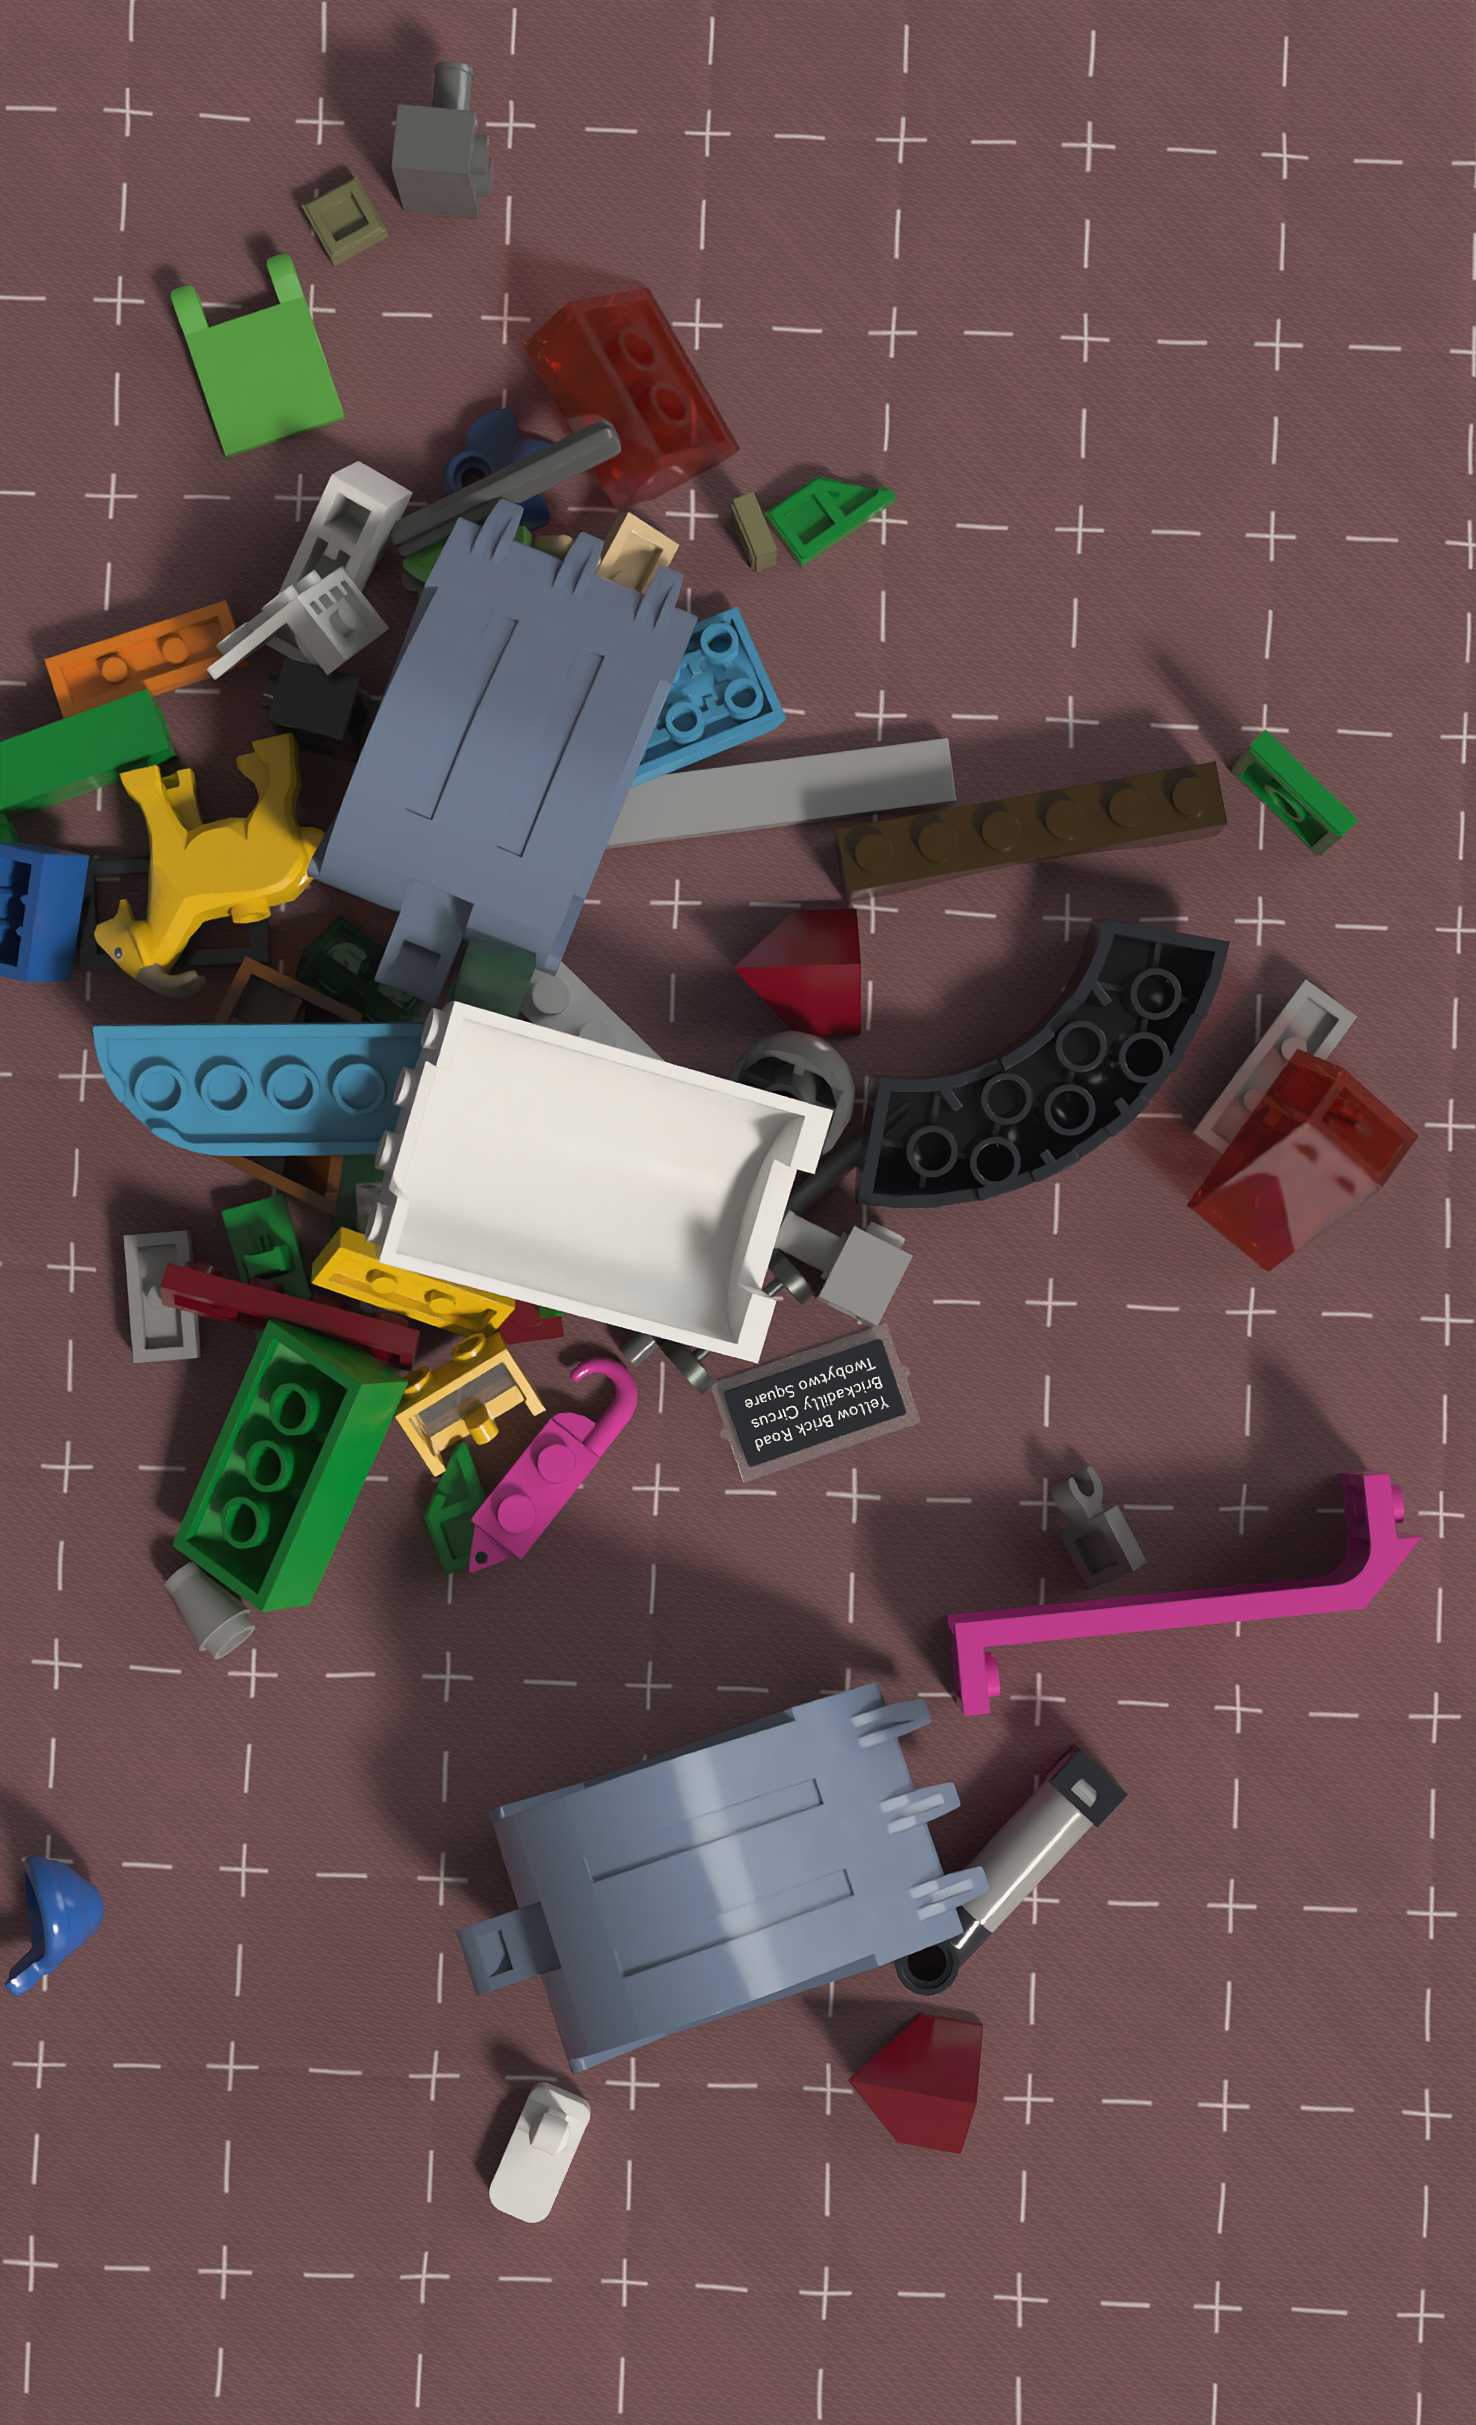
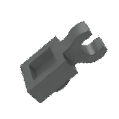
M1091 1466L1070 1475L1069 1479L1050 1487L1056 1505L1063 1511L1070 1523L1069 1527L1058 1534L1087 1590L1133 1572L1147 1563L1118 1505L1103 1510L1102 1483L1098 1474Z

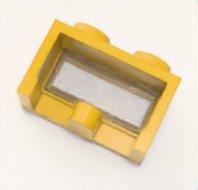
M499 1331L488 1338L483 1333L473 1334L459 1342L451 1351L453 1359L431 1372L426 1366L420 1367L403 1377L409 1382L394 1415L434 1477L446 1471L440 1455L442 1450L468 1434H471L478 1445L489 1442L499 1431L494 1419L522 1401H525L534 1416L545 1410L535 1386L526 1375Z

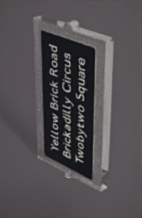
M887 1323L716 1381L711 1387L724 1428L720 1431V1436L730 1442L743 1483L921 1422L906 1379L910 1376V1369L901 1365Z

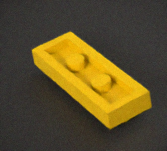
M344 1227L337 1231L312 1264V1284L465 1337L476 1333H483L488 1338L515 1309L514 1298L379 1263L376 1257L375 1244L365 1241V1234Z

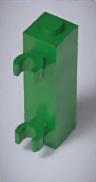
M148 688L0 742V842L21 843L12 824L14 819L121 781L120 773L153 765L160 767L179 760L159 701ZM136 803L138 809L141 810L140 805Z

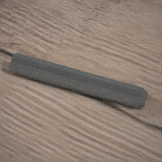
M608 419L599 420L396 521L391 530L392 542L403 557H412L448 539L459 517L479 524L487 519L500 499L519 504L619 455L622 451L619 435Z

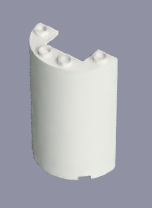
M456 1001L449 1002L442 1010L432 1008L423 1029L421 1047L423 1048L415 1068L403 1067L396 1084L393 1104L400 1106L401 1110L395 1131H384L376 1154L375 1168L385 1172L379 1203L376 1202L373 1205L365 1231V1241L375 1244L378 1262L758 1363L777 1301L763 1292L761 1288L796 1171L798 1169L815 1174L833 1110Z

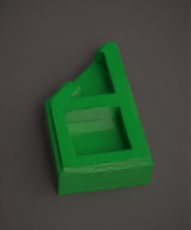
M815 477L766 511L765 519L799 567L803 568L895 503L896 495L889 488L879 487L874 489L843 484L840 480Z
M467 1442L455 1446L446 1471H444L424 1513L425 1521L445 1575L468 1567L474 1524L469 1519L487 1498ZM478 1552L475 1555L477 1563L487 1559L484 1552Z

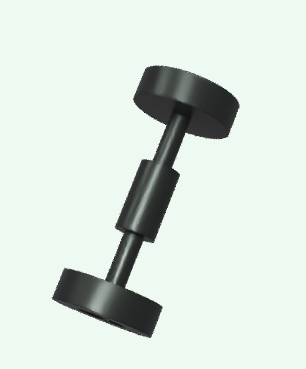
M773 1248L768 1269L776 1278L764 1287L762 1291L774 1297L785 1287L803 1305L816 1291L778 1249ZM667 1340L659 1347L701 1395L716 1383L700 1364L712 1351L697 1348L690 1353L682 1343Z

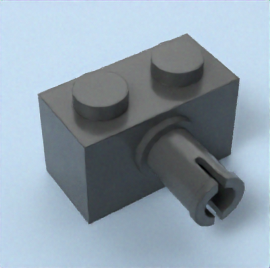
M453 61L439 62L434 67L435 82L432 107L398 104L391 168L404 211L478 218L480 197H491L494 159L489 158V136L480 135L475 111H470L472 81L474 80L475 72L472 67L463 63Z

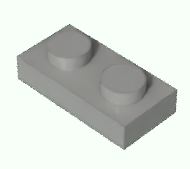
M191 1231L125 1235L124 1249L133 1363L201 1358L198 1315L164 1306L160 1289L167 1263L184 1267L186 1262L194 1261Z

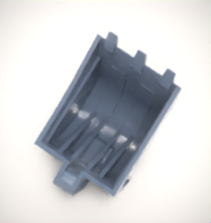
M505 499L498 501L483 526L461 517L458 518L425 583L342 805L313 854L307 869L308 877L399 913L375 981L434 1005H437L465 941L555 977L698 619V616L675 607L684 577L682 573L666 566H660L650 582L646 593L643 594L595 574L604 542L592 535L581 532L564 560L518 542L514 538L524 509L522 506Z
M874 1682L786 1709L583 1783L489 1810L488 1814L519 1909L456 1931L476 1996L540 1975L569 2067L573 2074L665 2036L882 1966L964 1933L956 1907L990 1890L985 1872L981 1866L944 1875L926 1823L960 1807L961 1803L953 1782L915 1790L897 1737L931 1723L932 1719L926 1701L921 1698L886 1706L878 1682Z

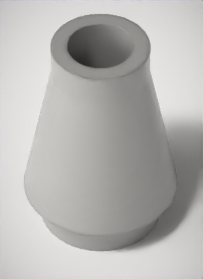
M195 1562L186 1564L166 1581L164 1586L172 1595L199 1651L208 1650L214 1659L222 1658L243 1643L254 1631L255 1625L248 1618L251 1610L206 1575Z

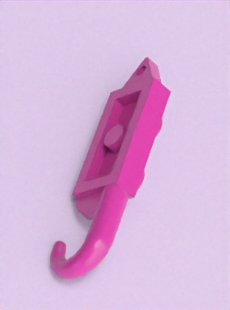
M593 1357L580 1362L571 1371L570 1378L574 1382L580 1381L592 1373L606 1375L615 1385V1398L596 1423L585 1416L571 1412L558 1413L545 1423L469 1519L474 1524L468 1563L469 1573L477 1572L512 1557L521 1560L630 1421L637 1406L638 1388L633 1375L622 1363L609 1357ZM478 1552L486 1554L487 1559L483 1564H479L475 1560V1555Z

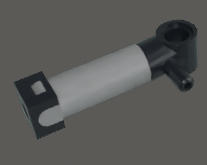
M1075 1743L1044 1775L1047 1780L963 1869L981 1866L985 1872L990 1890L956 1907L964 1933L935 1944L943 1951L942 1961L939 1966L933 1971L924 1973L910 1967L907 1963L909 1955L894 1960L897 1976L907 1989L915 1994L931 1996L942 1993L949 1988L957 1977L961 1966L1093 1824L1098 1828L1128 1795L1114 1779Z

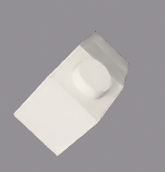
M360 461L333 473L279 594L291 585L294 586L314 570L321 579H324L340 567L344 569L362 592L391 541V530L395 522L401 519L413 492ZM289 626L266 643L290 659L318 666L302 654L296 644L295 633Z

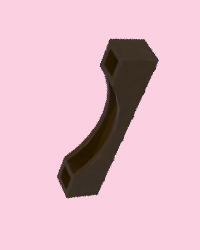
M1216 761L839 828L836 829L834 844L846 903L907 892L968 875L1037 861L1103 851L1158 847L1214 837L1228 823Z

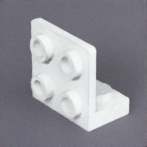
M342 567L324 579H321L314 570L294 586L291 585L261 609L262 612L251 621L245 622L219 642L216 647L223 656L206 670L216 680L289 626L295 633V641L302 654L312 663L320 665L324 672L329 675L389 628Z

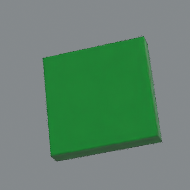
M1266 729L1247 747L1231 767V772L1315 855L1319 854L1321 856L1359 821Z

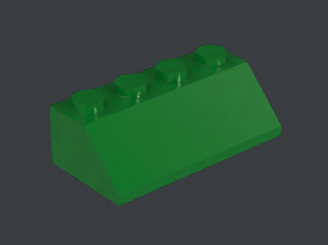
M269 1320L172 1546L261 1612L310 1605L409 1381L362 1349L279 1320Z

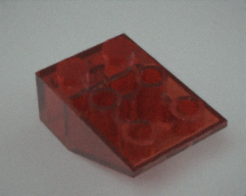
M1297 1048L1186 1206L1260 1268L1269 1272L1382 1189L1419 1135L1347 1070Z

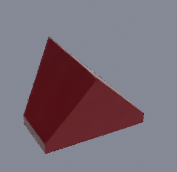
M857 908L793 910L733 967L792 1031L812 1034L818 1037L861 1036V955Z
M919 2013V2016L848 2080L897 2143L961 2154L977 2105L983 2024Z

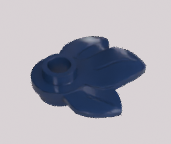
M511 408L487 413L476 420L470 427L465 450L456 453L445 465L442 474V485L445 495L448 496L463 489V481L469 474L478 473L487 477L551 444L542 440L518 438L517 420ZM539 494L517 504L524 509L518 526H525L529 531H533L550 523V512Z

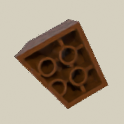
M245 956L212 1023L362 1022L363 1014ZM211 1155L333 1216L336 1215L344 1155Z

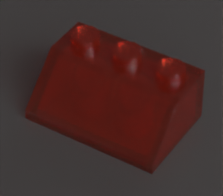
M649 287L567 302L523 344L536 368L540 380L546 385L567 422L571 434L602 419H608L617 431L622 451L619 455L592 467L598 477L601 488L608 495L615 509L656 499L727 460L740 450L739 445Z

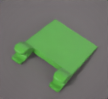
M282 253L267 260V267L280 302L278 305L209 327L201 300L192 285L176 288L170 295L226 458L346 419L295 266L288 253Z

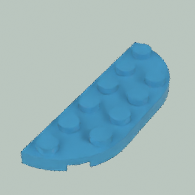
M426 1021L96 1024L93 1026V1036L100 1067L116 1098L120 1103L123 1102L138 1120L151 1129L153 1134L175 1146L197 1153L218 1156L377 1154L384 1131H395L401 1110L400 1106L393 1104L396 1084L403 1067L415 1068L423 1048L421 1047V1039Z

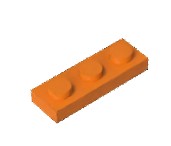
M226 600L44 659L63 719L147 688L156 696L211 678L212 676L206 669L223 656L216 645L237 629L230 606ZM247 658L227 672L248 666Z

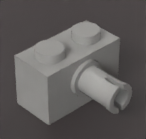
M790 1210L778 1231L774 1245L775 1249L778 1248L823 1271L820 1278L824 1279L825 1282L816 1300L871 1328L878 1326L913 1255L901 1250L906 1240L905 1238L874 1222H870L865 1231L854 1226L849 1234L843 1232L841 1237L800 1218Z

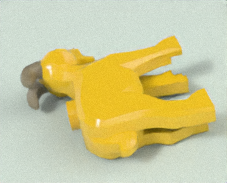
M293 733L253 741L252 745L255 752L236 758L238 769L255 783L259 795L257 805L247 818L230 817L204 824L196 792L195 774L190 768L176 771L174 774L161 778L160 769L157 765L119 774L127 794L140 805L149 834L150 863L147 920L136 921L127 899L120 900L116 916L113 919L98 924L94 936L98 945L126 974L165 998L187 999L200 993L207 985V978L203 975L198 976L196 970L175 976L170 975V969L180 958L190 937L204 921L231 915L234 923H251L263 920L271 915V906L294 901L313 880V878L307 876V869L325 832L314 827H300L297 821L296 803L302 783L299 766V744Z

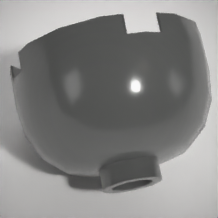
M788 1031L765 1036L742 1053L726 1078L729 1081L833 1110L821 1150L822 1155L833 1148L850 1121L854 1109L855 1086L847 1062L834 1046L812 1034Z

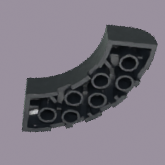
M1109 919L1091 920L1085 947L1064 991L1033 1028L1014 1043L989 1058L947 1073L923 1077L872 1075L863 1123L861 1150L856 1168V1203L891 1208H936L972 1201H984L997 1197L1000 1194L1023 1188L1029 1184L1038 1183L1080 1161V1158L1092 1152L1107 1139L1114 1137L1128 1126L1149 1104L1148 1101L1158 1092L1171 1072H1175L1185 1058L1184 1053L1202 1020L1206 1019L1220 984L1230 941ZM908 1099L913 1107L891 1130L883 1135L887 1113Z

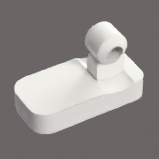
M539 2082L533 2086L490 2186V2200L497 2209L529 2223H536L547 2217L589 2122L591 2107L587 2100L547 2082Z

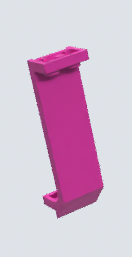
M1366 1469L1340 1472L1347 1531L1346 1551L1339 1564L1324 1575L1311 1578L947 1614L956 1705L964 1716L989 1714V1697L1000 1696L996 1656L992 1657L991 1651L984 1652V1647L1365 1609L1423 1536L1396 1530L1395 1524L1403 1523L1404 1502L1399 1484L1391 1485L1390 1473Z

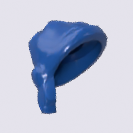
M40 1854L26 1858L23 1865L32 1947L9 1971V1978L5 1982V1987L14 1996L22 1995L30 1990L39 1981L41 1976L55 1971L66 1957L77 1951L99 1929L104 1914L103 1900L95 1885L82 1878L66 1864L56 1860H48Z

